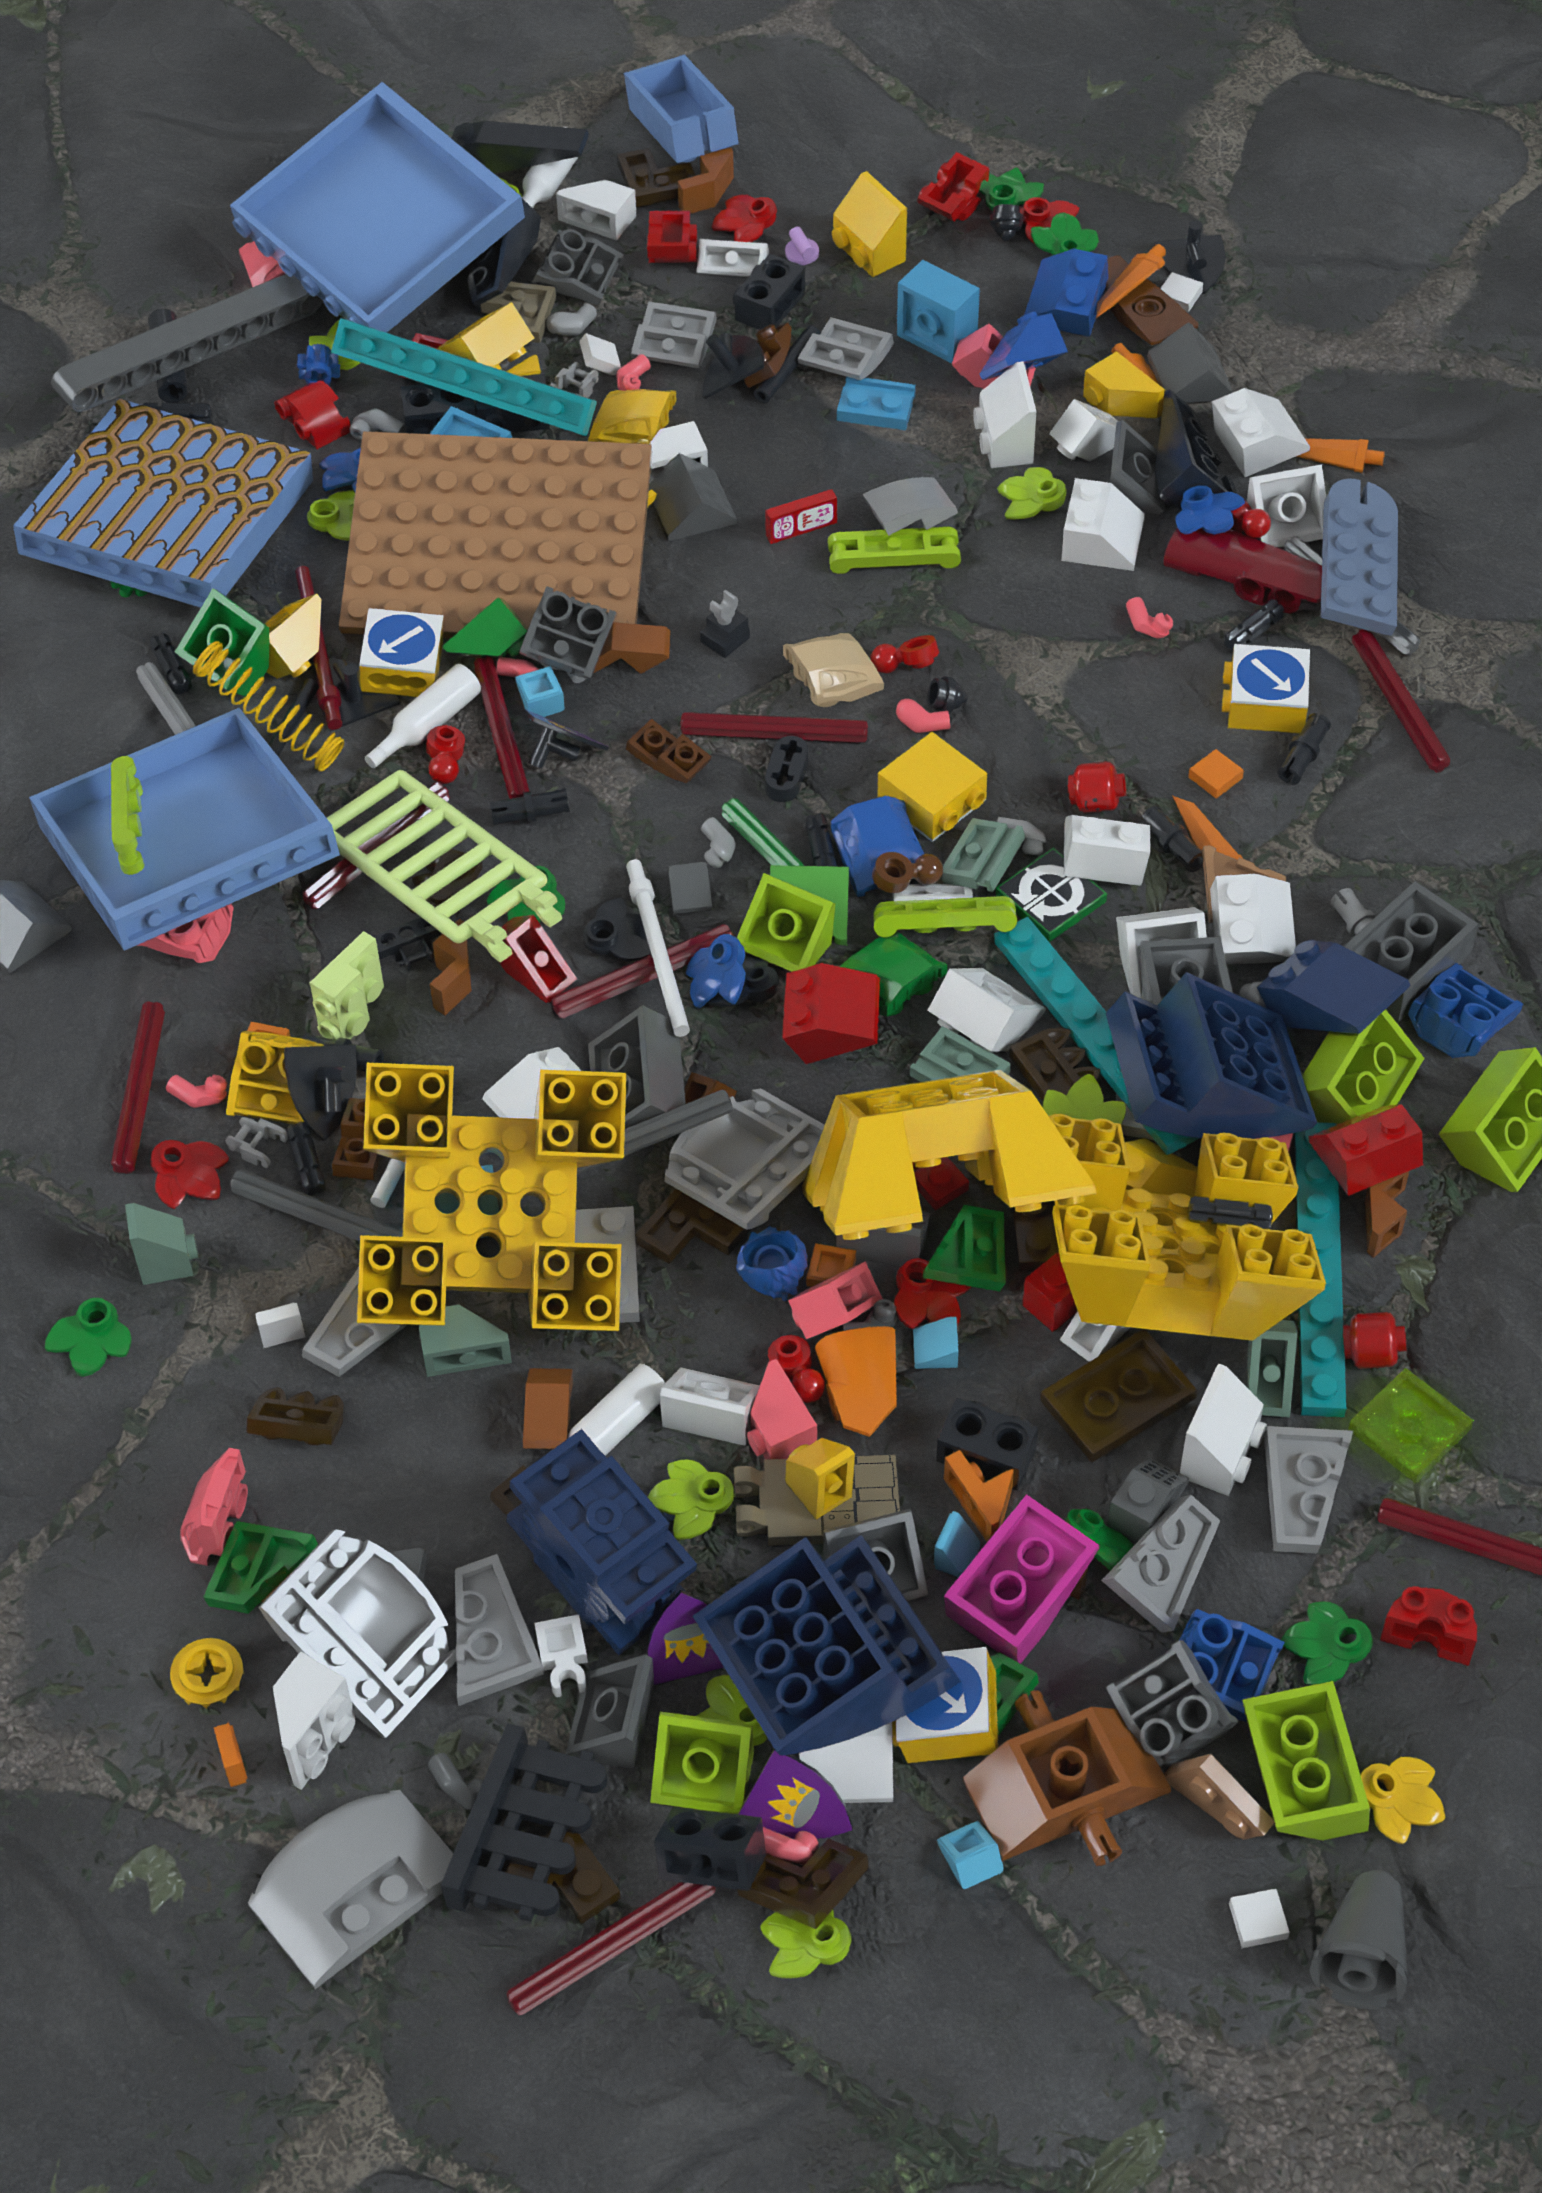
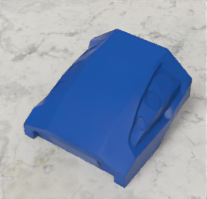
M889 796L871 799L848 806L831 820V832L835 839L843 867H849V881L857 898L865 896V892L879 888L873 881L872 870L876 860L883 853H900L906 856L911 863H914L916 858L924 854L913 831L904 800Z
M1458 963L1439 974L1430 986L1413 1001L1408 1012L1418 1036L1452 1058L1476 1056L1481 1047L1497 1031L1514 1020L1524 1005L1468 973Z
M1196 1609L1190 1616L1178 1641L1183 1640L1191 1649L1205 1676L1228 1712L1237 1720L1247 1722L1242 1699L1262 1696L1272 1667L1279 1652L1282 1650L1284 1642L1244 1622L1225 1619L1221 1615L1208 1614Z

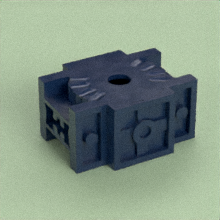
M582 1429L510 1480L509 1488L522 1504L507 1514L506 1521L533 1552V1561L588 1627L594 1625L618 1655L649 1633L662 1609L679 1590L685 1591L679 1583L696 1571L697 1563L668 1530L669 1522L613 1456L611 1455L606 1458Z

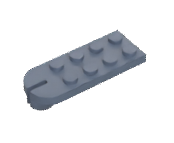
M1342 479L1332 485L1324 501L1321 618L1392 636L1397 627V505L1385 490L1375 484L1367 482L1360 495L1361 480Z

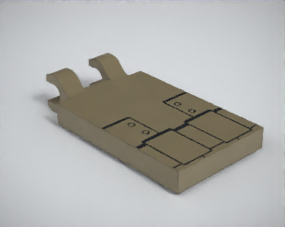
M896 1455L855 1456L852 1498L817 1520L785 1482L786 1459L764 1460V1471L750 1466L734 1467L735 1497L747 1498L759 1495L760 1508L753 1505L736 1506L737 1536L748 1537L757 1534H768V1546L795 1545L805 1537L811 1544H823V1530L900 1511Z

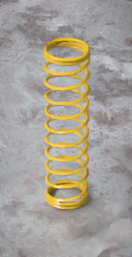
M219 641L211 643L196 660L193 666V674H196L197 677L208 675L207 683L210 687L220 684L219 693L221 696L232 693L231 703L233 705H239L244 702V714L256 712L255 722L257 724L268 721V733L280 730V742H287L292 739L291 750L293 752L304 748V761H309L316 757L315 769L318 772L327 769L344 747V739L341 737L335 738L336 733L334 732L315 754L306 758V752L310 743L321 732L324 724H319L310 738L295 749V740L299 732L311 720L312 714H308L293 734L282 739L287 723L299 711L300 704L291 710L281 725L271 730L270 725L274 715L287 702L288 695H285L278 702L270 715L259 721L260 710L275 693L276 686L269 689L258 706L247 711L248 701L264 682V676L255 682L247 696L235 702L234 698L238 688L247 680L253 669L249 667L240 677L236 686L223 693L222 689L226 679L235 671L241 659L237 658L230 665L224 676L212 684L210 682L214 670L226 658L229 649L223 650V644ZM213 652V654L211 655V657H210V658L208 659V661L204 664L205 660H206V659L209 657V655Z

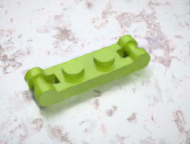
M931 527L928 530L925 528L901 529L889 536L885 530L833 533L827 540L828 550L831 553L829 557L830 570L836 574H843L851 568L940 564L945 568H954L961 562L960 550L956 547L959 542L958 532L953 527Z
M121 756L111 763L112 842L115 851L118 852V861L122 872L127 875H133L142 871L145 866L141 853L137 851L138 842L136 839L137 837H142V827L138 813L142 812L140 796L143 794L140 780L134 776L137 770L133 758Z
M1006 896L888 901L879 903L874 909V930L877 935L885 938L891 937L897 930L914 929L918 933H930L936 931L937 928L953 927L957 931H971L976 929L977 926L994 925L1001 932H1009L1017 924L1015 903Z

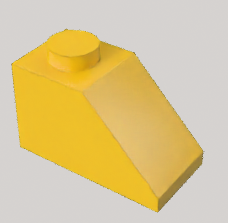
M1117 351L1085 370L1083 397L1099 410L1112 416L1156 419L1162 416L1165 389Z
M820 1438L811 1445L803 1444L797 1447L786 1459L785 1482L816 1520L852 1498L855 1453L848 1446Z

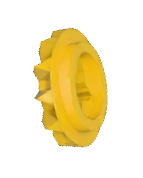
M216 1638L199 1639L186 1645L178 1652L170 1669V1679L175 1693L182 1697L188 1705L191 1703L200 1704L206 1709L212 1703L219 1701L225 1703L227 1697L234 1690L239 1691L240 1680L244 1674L242 1659L238 1651L230 1643ZM210 1659L214 1672L219 1674L212 1675L211 1682L208 1683V1686H205L201 1676L196 1674L204 1673L207 1660Z

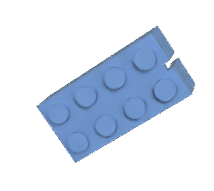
M685 55L624 73L630 111L676 163L691 162L698 156L704 155L706 150L715 152L739 144L734 107Z

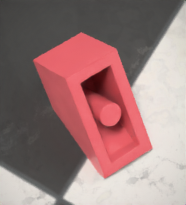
M990 323L959 341L951 365L974 387L985 389L998 377L982 380L979 373L1003 336ZM1036 368L1026 370L1030 386Z
M865 1261L806 1289L788 1300L792 1308L794 1322L802 1330L805 1338L809 1339L848 1323L873 1307L877 1301L883 1298Z
M777 1359L768 1362L750 1412L751 1431L747 1432V1438L753 1452L757 1456L763 1454L766 1460L788 1459L789 1455L797 1447L803 1444L811 1445L817 1441V1424Z

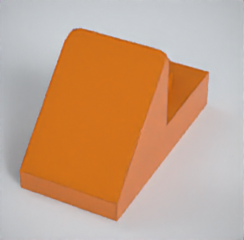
M958 1450L945 1457L944 1480L986 1542H988L1003 1524L1012 1492L1014 1470L1010 1469L985 1482L978 1465L973 1461L969 1463L963 1453Z

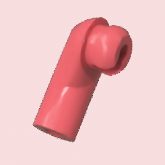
M640 354L618 369L616 374L618 390L640 389L641 380L638 377L651 368L650 361L645 355Z
M1140 597L1132 598L1126 603V609L1136 631L1156 639L1169 635V630L1173 627V620L1168 614L1164 616L1163 613H1158L1155 618L1150 616L1143 599Z
M499 657L497 662V675L516 677L539 670L530 661Z
M903 699L896 706L898 719L915 733L950 729V717L947 710L929 713L912 699Z
M174 1075L166 1085L168 1093L193 1108L219 1104L227 1096V1081L219 1075L207 1077L205 1085L195 1086L181 1076Z
M763 1827L766 1853L779 1859L804 1865L819 1847L818 1839L808 1831H799L793 1839Z

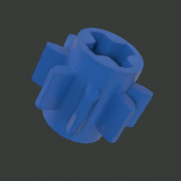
M323 344L308 345L306 355H297L299 379H305L307 384L322 380L330 386L331 377H340L339 355L331 353V349Z

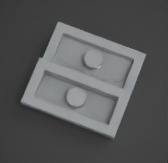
M648 302L643 324L638 325L631 357L636 358L643 354L650 361L699 368L708 349L706 340L714 331L717 320L716 312Z
M830 317L820 335L815 333L811 335L797 358L798 363L862 380L871 374L888 354L894 344L893 336L887 332Z
M933 477L899 480L882 485L863 494L868 507L888 536L917 520L928 530L958 514L956 506Z

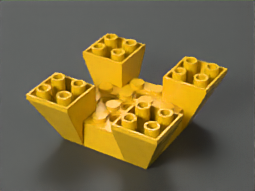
M367 1063L363 1150L405 1162L402 1237L360 1235L357 1323L445 1326L446 1290L528 1293L532 1329L619 1331L622 1244L575 1243L577 1168L624 1159L626 1073L540 1069L534 1119L452 1116L454 1066ZM488 1152L497 1154L502 1160V1168L494 1173L486 1172L479 1164L480 1156ZM442 1193H450L457 1198L459 1207L453 1213H442L435 1206V1198ZM491 1194L497 1197L501 1203V1210L495 1215L482 1213L477 1204L481 1196ZM526 1196L537 1197L543 1204V1213L535 1217L526 1215L521 1209L520 1201ZM485 1236L494 1238L500 1247L499 1254L492 1258L481 1256L477 1251L476 1242Z
M1001 1070L836 1095L802 1185L803 1194L813 1207L820 1206V1211L824 1214L826 1224L835 1235H842L844 1240L865 1238L869 1236L868 1230L886 1228L887 1233L904 1232L912 1229V1223L923 1221L912 1162H915V1167L918 1168L932 1167L941 1164V1158L958 1155V1160L965 1161V1168L979 1181L985 1180L986 1185H993L994 1194L1009 1207H1015L1016 1212L1035 1211L1042 1208L1041 1202L1058 1200L1059 1205L1082 1203L1085 1201L1084 1195L1096 1194V1187L1032 1091Z
M1065 1114L1049 1116L1096 1187V1194L1084 1195L1085 1201L1082 1203L1059 1205L1058 1200H1054L1055 1205L1052 1211L1061 1264L1081 1322L1253 1341L1324 1291L1326 1281L1312 1234H1306L1296 1229L1285 1231L1262 1229L1252 1224L1242 1226L1212 1224V1219H1207V1223L1192 1222L1188 1218V1205L1191 1197L1186 1194H1157L1138 1188L1125 1190L1130 1165L1121 1124L1102 1118L1084 1120L1071 1118ZM1203 1133L1194 1196L1209 1198V1202L1212 1203L1214 1199L1249 1202L1248 1207H1253L1254 1203L1270 1205L1273 1212V1223L1297 1195L1298 1184L1286 1143L1269 1137L1251 1139L1237 1137L1231 1133H1219L1217 1135Z

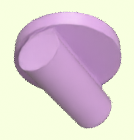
M800 227L792 228L789 232L792 240L785 247L786 258L799 265H807L814 262L819 256L818 244L808 239Z

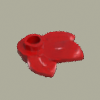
M733 196L725 201L727 209L722 210L714 218L712 230L734 231V241L752 243L763 234L764 229L770 227L775 222L777 214L776 204L768 197Z
M1030 198L1020 210V214L1024 216L1023 224L1026 225L1025 235L1034 243L1031 237L1032 227H1051V221L1056 214L1065 212L1075 217L1080 208L1067 201L1057 200L1049 203L1044 198Z
M177 1140L160 1142L154 1147L151 1154V1166L157 1173L154 1187L157 1196L172 1209H176L182 1203L186 1194L200 1199H219L221 1186L216 1169L223 1167L229 1161L228 1155L219 1146L205 1141H196L187 1145ZM165 1155H176L179 1157V1160L170 1162L165 1158Z
M914 1258L903 1264L897 1272L896 1285L899 1292L894 1300L896 1314L900 1321L908 1328L913 1329L924 1319L932 1323L947 1317H957L958 1326L961 1310L956 1297L969 1291L971 1286L923 1278V1271L929 1263L925 1259ZM917 1279L923 1283L913 1282L912 1280Z

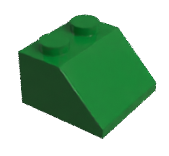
M212 588L176 648L175 653L194 666L201 653L211 643L219 641L223 644V650L229 649V653L214 670L211 679L215 682L219 681L230 665L237 658H240V664L226 679L223 688L228 691L236 686L243 673L249 667H252V673L236 692V694L247 696L255 682L260 677H263L269 668V627L217 589ZM212 652V653L209 655V657L205 660L204 664L208 661V659L211 657V655L213 654V652Z

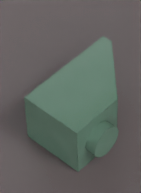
M135 1203L125 1204L129 1238L143 1285L193 1276L191 1259L199 1258L194 1233L186 1234L182 1218Z
M459 1304L445 1306V1326L419 1325L427 1377L512 1363L508 1333Z
M1281 1320L1253 1341L1249 1340L1247 1388L1264 1404L1262 1415L1290 1417L1297 1330L1294 1321Z

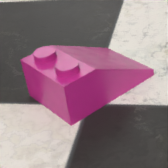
M1026 1494L944 1595L946 1616L996 1652H1000L1021 1664L1048 1630L1099 1550V1545Z

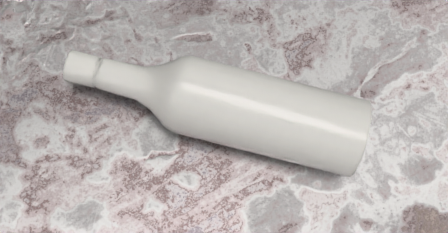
M578 157L531 166L522 182L524 191L522 198L532 208L536 203L546 202L552 198Z
M455 664L402 709L393 720L392 731L389 736L365 756L366 763L371 768H376L399 748L422 744L427 739L431 729L444 725L481 692L480 683L472 671L464 665Z
M639 1364L570 1430L568 1438L582 1429L606 1456L660 1404L661 1387L665 1384L664 1380L649 1366Z

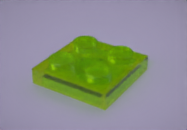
M1404 1368L1350 1420L1348 1430L1353 1431L1356 1437L1414 1483H1417L1472 1429L1474 1420L1410 1370Z

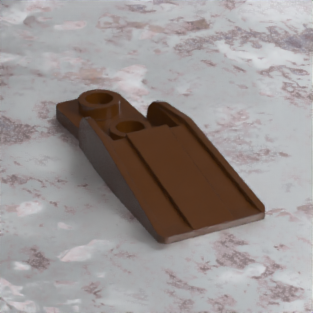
M1119 255L1108 258V280L1105 286V293L1129 265ZM1149 279L1144 280L1110 308L1119 322L1150 345L1161 343L1188 322L1195 329L1199 326V323Z

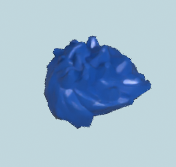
M769 1226L758 1234L751 1232L748 1241L741 1246L738 1254L737 1272L751 1289L771 1296L773 1299L782 1298L783 1301H787L789 1293L792 1295L798 1294L796 1287L804 1274V1270L808 1267L806 1247L800 1238L789 1230L778 1232L776 1228Z

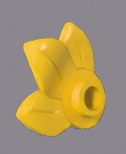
M1400 1757L1389 1766L1375 1763L1369 1765L1360 1773L1369 1807L1373 1809L1375 1825L1383 1835L1402 1845L1406 1843L1409 1837L1411 1824L1431 1826L1439 1824L1445 1819L1441 1799L1433 1789L1428 1787L1434 1777L1435 1770L1423 1760L1413 1757ZM1377 1779L1386 1786L1387 1791L1379 1788Z

